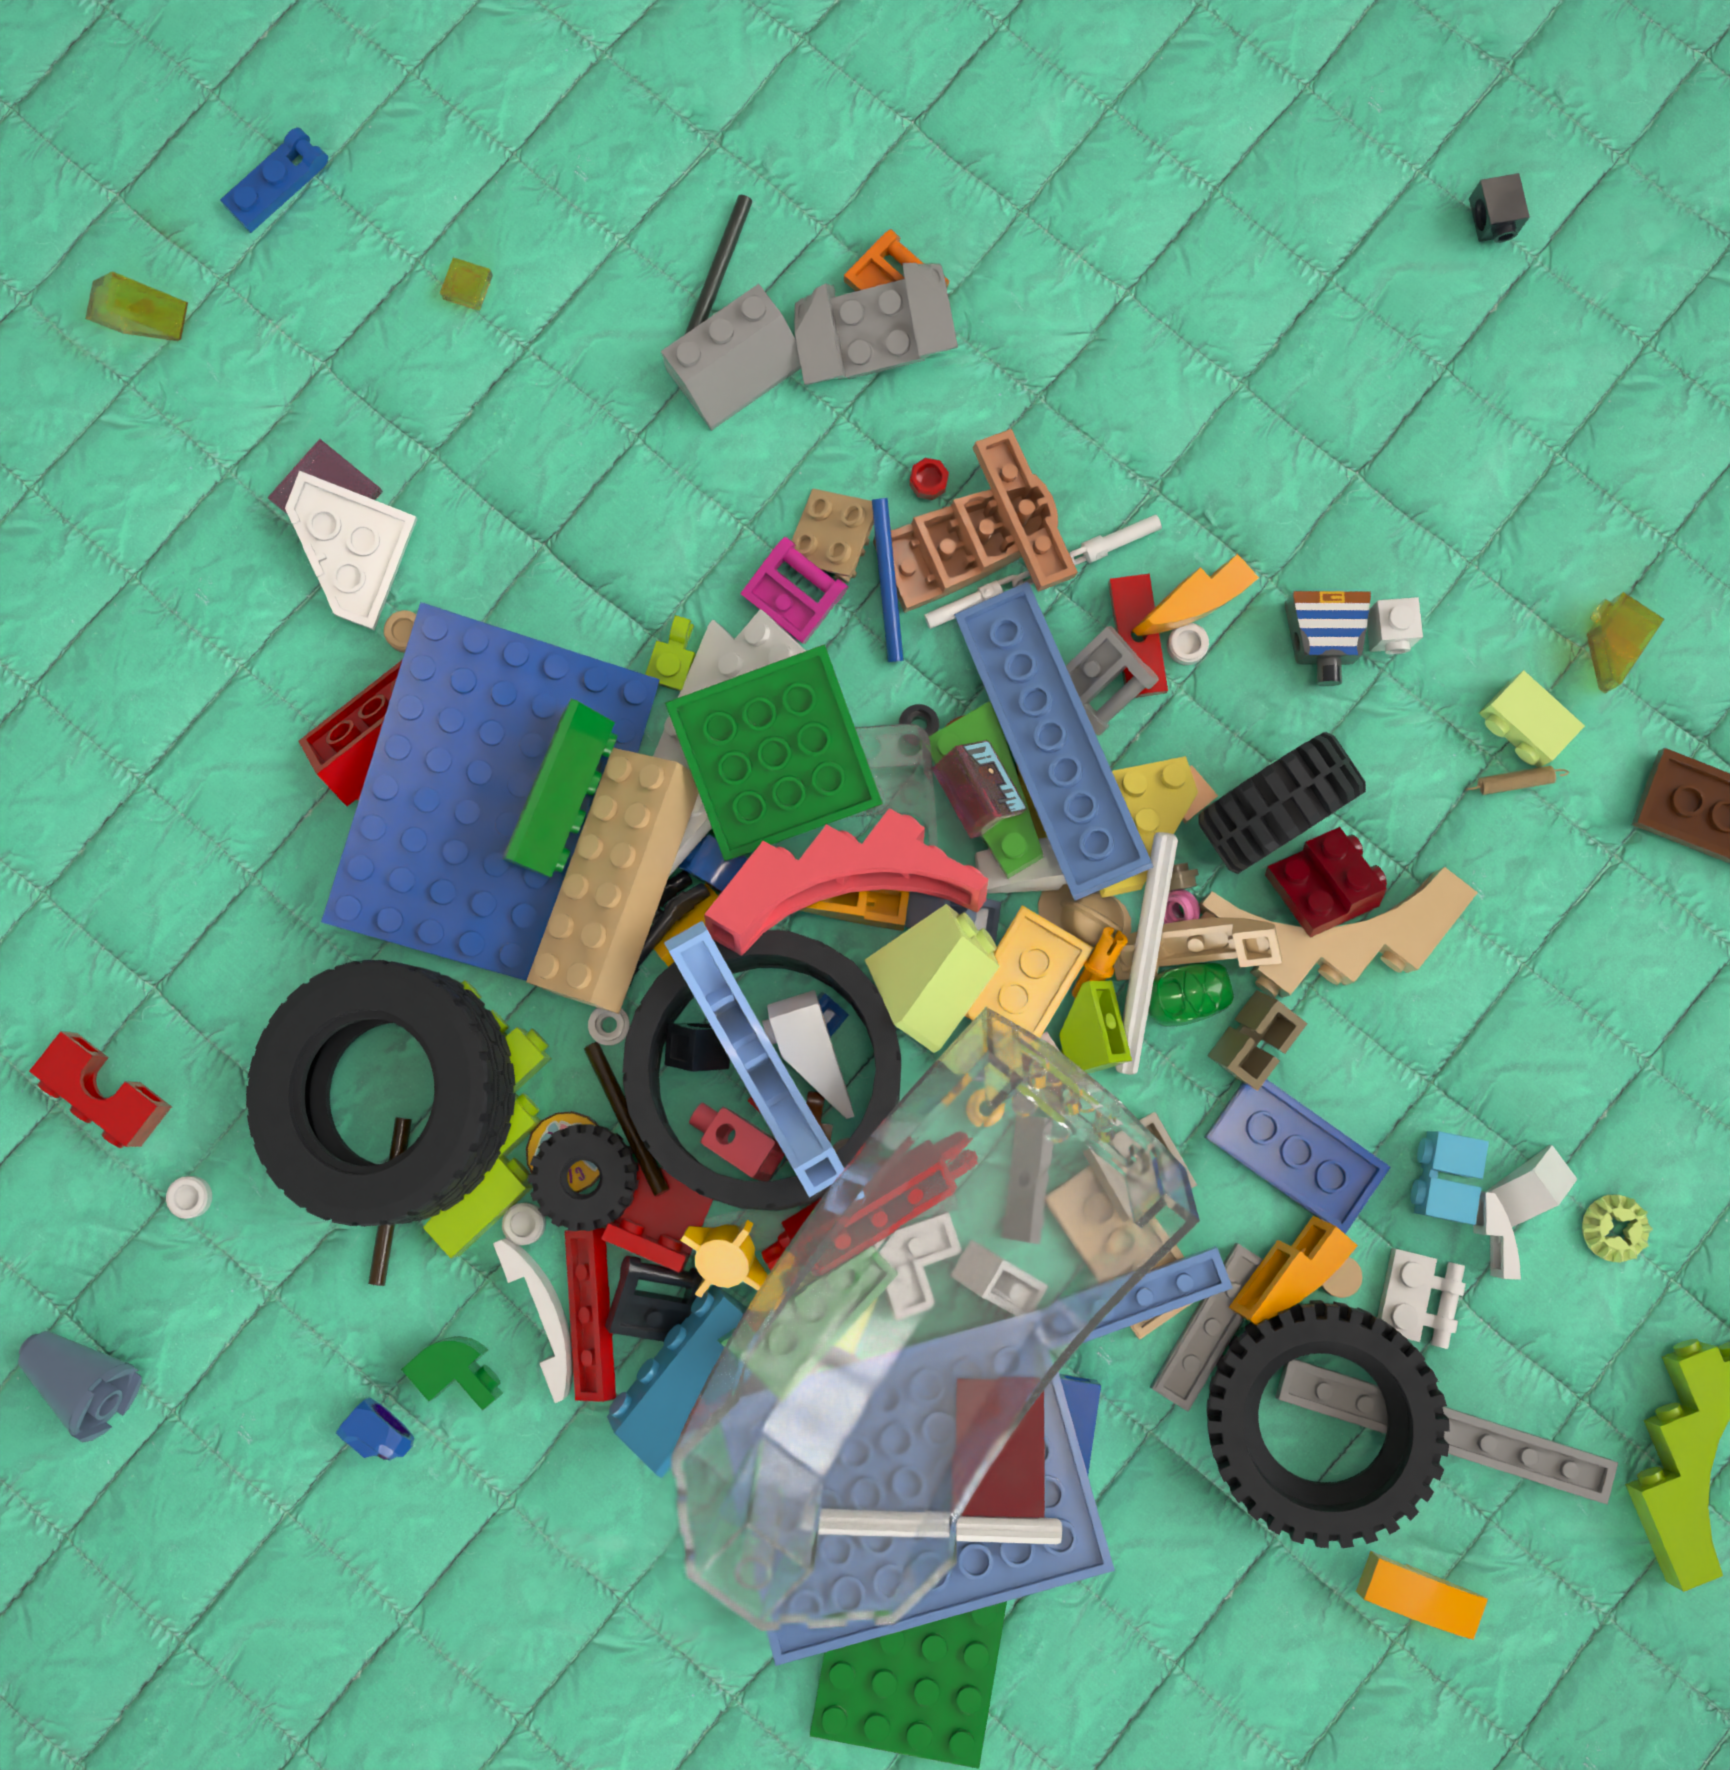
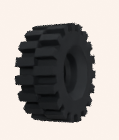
M592 1124L572 1125L551 1134L552 1137L541 1143L538 1147L540 1151L537 1156H533L530 1163L533 1166L532 1174H528V1184L532 1183L533 1192L530 1194L532 1200L537 1201L540 1206L538 1211L543 1216L551 1218L552 1224L558 1227H567L570 1231H591L606 1226L608 1223L618 1219L624 1214L625 1209L631 1205L634 1200V1192L638 1189L639 1180H637L638 1162H635L632 1154L634 1153L631 1147L623 1142L624 1138L618 1133L609 1131V1128ZM578 1161H589L599 1170V1184L589 1194H579L569 1186L567 1178L569 1169Z

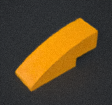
M1238 554L1221 565L1210 577L1200 567L1185 578L1132 631L1137 636L1162 633L1186 626L1206 617L1228 603L1253 584L1259 577Z
M881 889L850 892L820 900L800 911L853 923L903 931L910 891Z
M1313 1216L1291 1246L1280 1240L1276 1241L1229 1308L1255 1325L1266 1318L1268 1320L1278 1315V1312L1291 1308L1323 1285L1343 1265L1358 1245L1338 1227Z
M1373 1551L1369 1553L1356 1592L1368 1602L1421 1623L1474 1640L1488 1601L1482 1595L1408 1564H1401Z

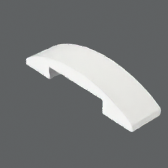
M507 1238L497 1241L493 1245L508 1283L525 1277L554 1352L553 1356L540 1362V1366L554 1402H560L570 1394L573 1375L571 1335L562 1304L544 1271L520 1245L510 1242Z

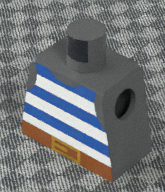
M1293 591L1285 601V610L1295 660L1297 664L1317 665V685L1336 686L1342 684V665L1354 664L1362 656L1371 591Z

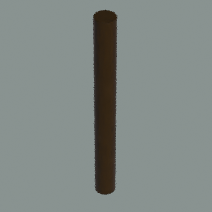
M598 1042L591 1043L584 1048L588 1060L654 1197L662 1195L670 1190L655 1158L647 1150L628 1112L626 1098Z
M395 1117L388 1161L398 1157L407 1150L412 1119ZM395 1224L377 1227L368 1282L370 1285L385 1286Z

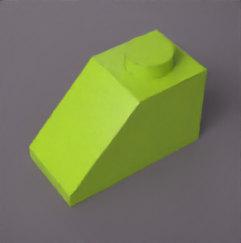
M1112 980L1082 983L1059 1033L1062 1045L1061 1054L1069 1075L1094 1073L1132 1061Z

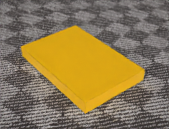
M1022 905L999 942L997 949L993 952L1000 967L965 1014V1017L1030 1055L1093 947Z

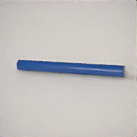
M888 498L872 499L888 662L904 661Z

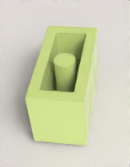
M1524 670L1510 679L1479 712L1485 719L1486 727L1493 734L1505 737L1516 747V754L1524 762L1536 765L1538 768L1553 761L1585 727L1583 723Z

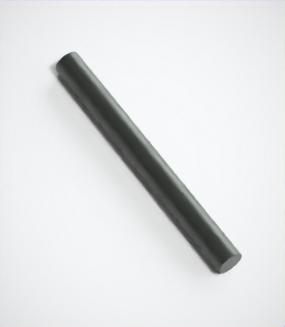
M738 195L685 334L709 317L753 202L748 196Z

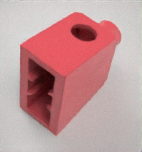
M701 1103L689 1120V1124L704 1133L700 1141L701 1144L753 1179L769 1181L785 1156L773 1136L725 1107H722L717 1112L705 1103ZM735 1130V1137L729 1143L728 1136L731 1131Z

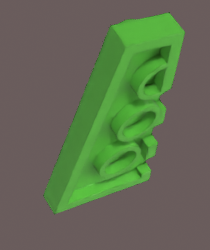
M991 701L922 740L924 749L1007 879L1043 858V851L1001 725ZM988 742L1023 802L1025 809L1009 812L1005 803L999 804L997 799L1005 797L996 784L1004 782L994 764L979 766L962 747ZM988 767H992L994 769V775H991L988 772Z

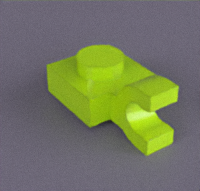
M675 615L668 644L656 640L645 675L660 679V686L679 692L684 687L688 672L696 656L695 652L686 650L694 628L690 619Z

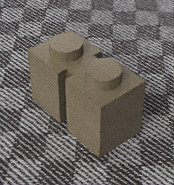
M1256 990L1234 1019L1240 1023L1239 1027L1234 1029L1229 1026L1208 1054V1057L1235 1078L1258 1091L1280 1062L1275 1056L1258 1048L1259 1042L1262 1041L1286 1054L1307 1023L1277 999Z

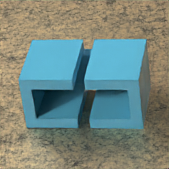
M1427 1131L1426 1138H1422L1419 1143L1417 1153L1418 1162L1422 1163L1423 1173L1419 1180L1415 1179L1411 1189L1410 1199L1411 1203L1415 1204L1414 1213L1475 1225L1481 1187L1438 1179L1437 1177L1439 1171L1468 1178L1483 1179L1489 1141L1440 1131Z

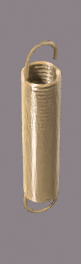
M1545 766L1481 777L1478 779L1477 787L1466 788L1465 790L1480 788L1481 793L1487 795L1552 784L1556 781L1555 771L1567 772L1560 774V776L1567 775L1569 771L1565 769L1554 770L1552 766Z

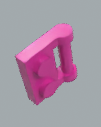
M784 537L775 546L740 594L757 608L768 614L797 640L806 644L832 608L843 598L849 586L840 579L836 581L798 552L795 549V543ZM783 562L789 564L825 593L818 603L777 571Z

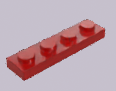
M605 1228L591 1231H564L575 1401L605 1402L616 1398L613 1333H609L605 1327L610 1311L606 1241L601 1239Z

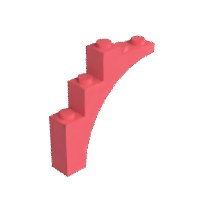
M889 808L862 844L849 832L838 831L827 824L799 860L795 859L793 854L782 847L775 848L762 841L704 914L705 925L713 940L742 956L767 930L788 915L820 900L860 891L881 889L912 891L947 899L974 912H978L986 901L988 878L984 877L975 867L962 865L949 858L940 848L925 845V827L921 826L912 816L901 815Z

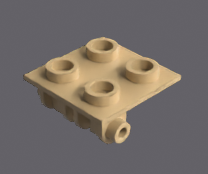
M812 489L791 540L796 544L795 549L822 571L835 573L834 578L836 580L840 579L844 583H849L851 578L856 577L857 572L855 570L859 557L864 556L866 552L863 549L864 545L867 546L870 542L868 537L874 525L872 501Z

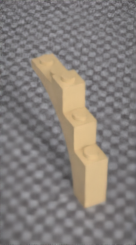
M1446 867L1434 871L1412 895L1387 912L1367 921L1333 927L1311 938L1303 927L1266 920L1237 908L1213 891L1202 899L1199 906L1200 913L1203 914L1200 919L1245 918L1275 924L1282 963L1254 966L1250 973L1258 978L1255 984L1263 992L1273 998L1277 994L1283 998L1290 996L1316 963L1320 966L1318 972L1335 985H1339L1340 982L1343 985L1354 983L1378 952L1383 954L1381 960L1396 972L1401 973L1405 971L1409 973L1418 970L1478 892Z

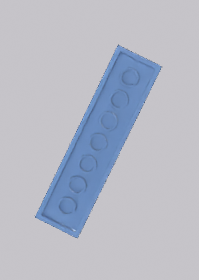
M1027 581L954 614L1074 900L1081 899L1153 868L1154 866L1029 582Z

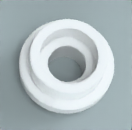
M597 1007L591 1013L588 1020L590 1035L596 1042L603 1045L620 1043L625 1039L630 1028L629 1017L622 1008L620 1013L617 1014ZM608 1017H613L617 1022L616 1029L611 1033H606L602 1027L603 1021Z

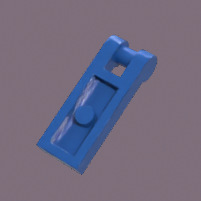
M296 127L288 132L283 144L223 196L220 201L252 233L326 166L328 155L319 146H312L310 144V137L301 128ZM301 155L303 157L302 161L295 166L292 161Z

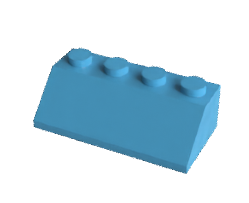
M712 1285L701 1298L697 1297L691 1307V1315L681 1325L678 1324L669 1331L662 1349L654 1359L650 1358L644 1362L637 1373V1380L627 1392H622L615 1398L607 1416L614 1433L660 1478L666 1474L747 1373V1370L717 1340L754 1316V1314L721 1287Z

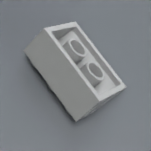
M760 284L751 288L661 351L667 372L711 431L801 369L796 339L783 315Z

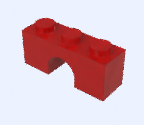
M60 1031L29 1070L31 1074L40 1080L37 1084L38 1087L54 1098L61 1096L72 1105L69 1109L70 1112L86 1123L93 1121L104 1130L101 1134L102 1137L118 1148H123L124 1146L141 1147L172 1106L141 1082L125 1081L113 1096L109 1098L104 1097L97 1087L96 1080L100 1068L109 1057L78 1033Z

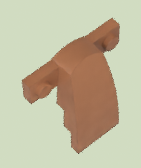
M1012 429L976 441L973 446V451L989 483L990 490L954 499L951 506L914 517L911 524L891 530L897 598L904 613L969 586L1021 557L1038 592L1073 579L1077 575V569L1057 528L1058 513L1053 496L1037 475L1032 474ZM874 537L873 544L876 549V540Z

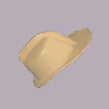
M1063 884L1059 890L1042 891L1038 902L1039 915L1092 946L1093 949L1090 954H1092L1104 928H1114V932L1111 935L1112 938H1114L1117 930L1121 931L1125 936L1131 933V917L1126 906L1114 896L1102 898L1100 891H1097L1075 901L1067 884Z

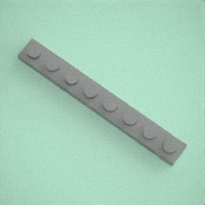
M1297 1359L1284 1365L1275 1398L1378 1432L1387 1433V1408L1378 1385ZM1443 1407L1444 1414L1449 1418L1450 1432L1445 1431L1444 1439L1450 1444L1448 1454L1608 1505L1618 1462Z

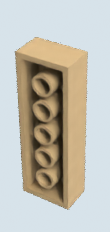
M617 748L612 749L529 972L527 983L556 995L617 1014L620 1013L699 794L691 771L675 761Z

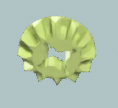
M1622 1195L1603 1196L1595 1200L1584 1214L1582 1232L1585 1242L1593 1253L1607 1261L1621 1263L1637 1259V1255L1649 1246L1647 1241L1649 1233L1653 1230L1646 1216L1648 1212L1642 1209L1635 1202V1199ZM1612 1217L1621 1222L1630 1221L1627 1227L1623 1229L1625 1241L1620 1236H1606L1614 1227L1611 1221L1613 1220Z

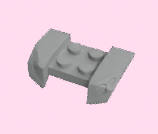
M902 263L905 279L835 297L834 285L826 283L814 289L811 295L801 298L796 302L794 319L795 338L804 385L834 378L853 379L925 361V358L930 357L929 355L958 348L941 264Z

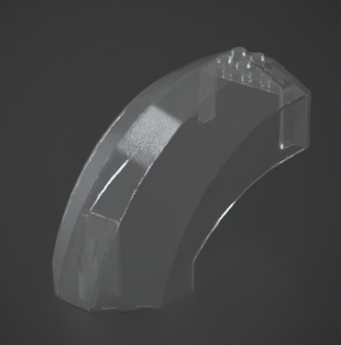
M985 1007L898 1102L836 1178L758 1290L708 1376L671 1456L672 1473L676 1480L678 1495L676 1503L680 1532L684 1539L686 1554L684 1559L686 1577L760 1631L780 1630V1625L786 1623H808V1629L847 1627V1621L874 1619L875 1625H894L957 1564V1521L988 1469L1040 1394L1108 1313L1200 1221L1186 1168L1117 1097L1053 1045L990 1008Z

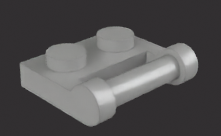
M1107 626L1066 665L1093 730L1099 736L1109 727L1108 722L1145 687L1150 689L1159 681L1154 671L1143 663L1112 626ZM1128 668L1134 676L1097 711L1094 710L1089 703L1124 669Z

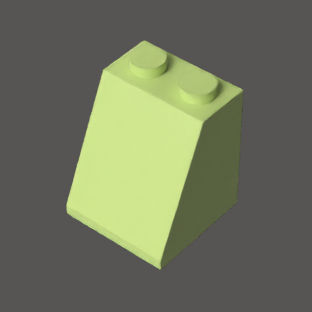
M947 904L865 959L894 1025L933 1053L942 1048L1000 967L993 954L997 947L989 933L984 928L978 931L971 918L965 912L959 915Z

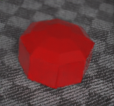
M925 457L913 465L909 485L918 498L934 500L946 492L949 472L940 460Z

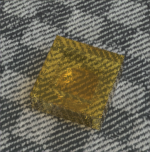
M453 257L440 294L443 300L480 311L493 277L492 272L489 268Z

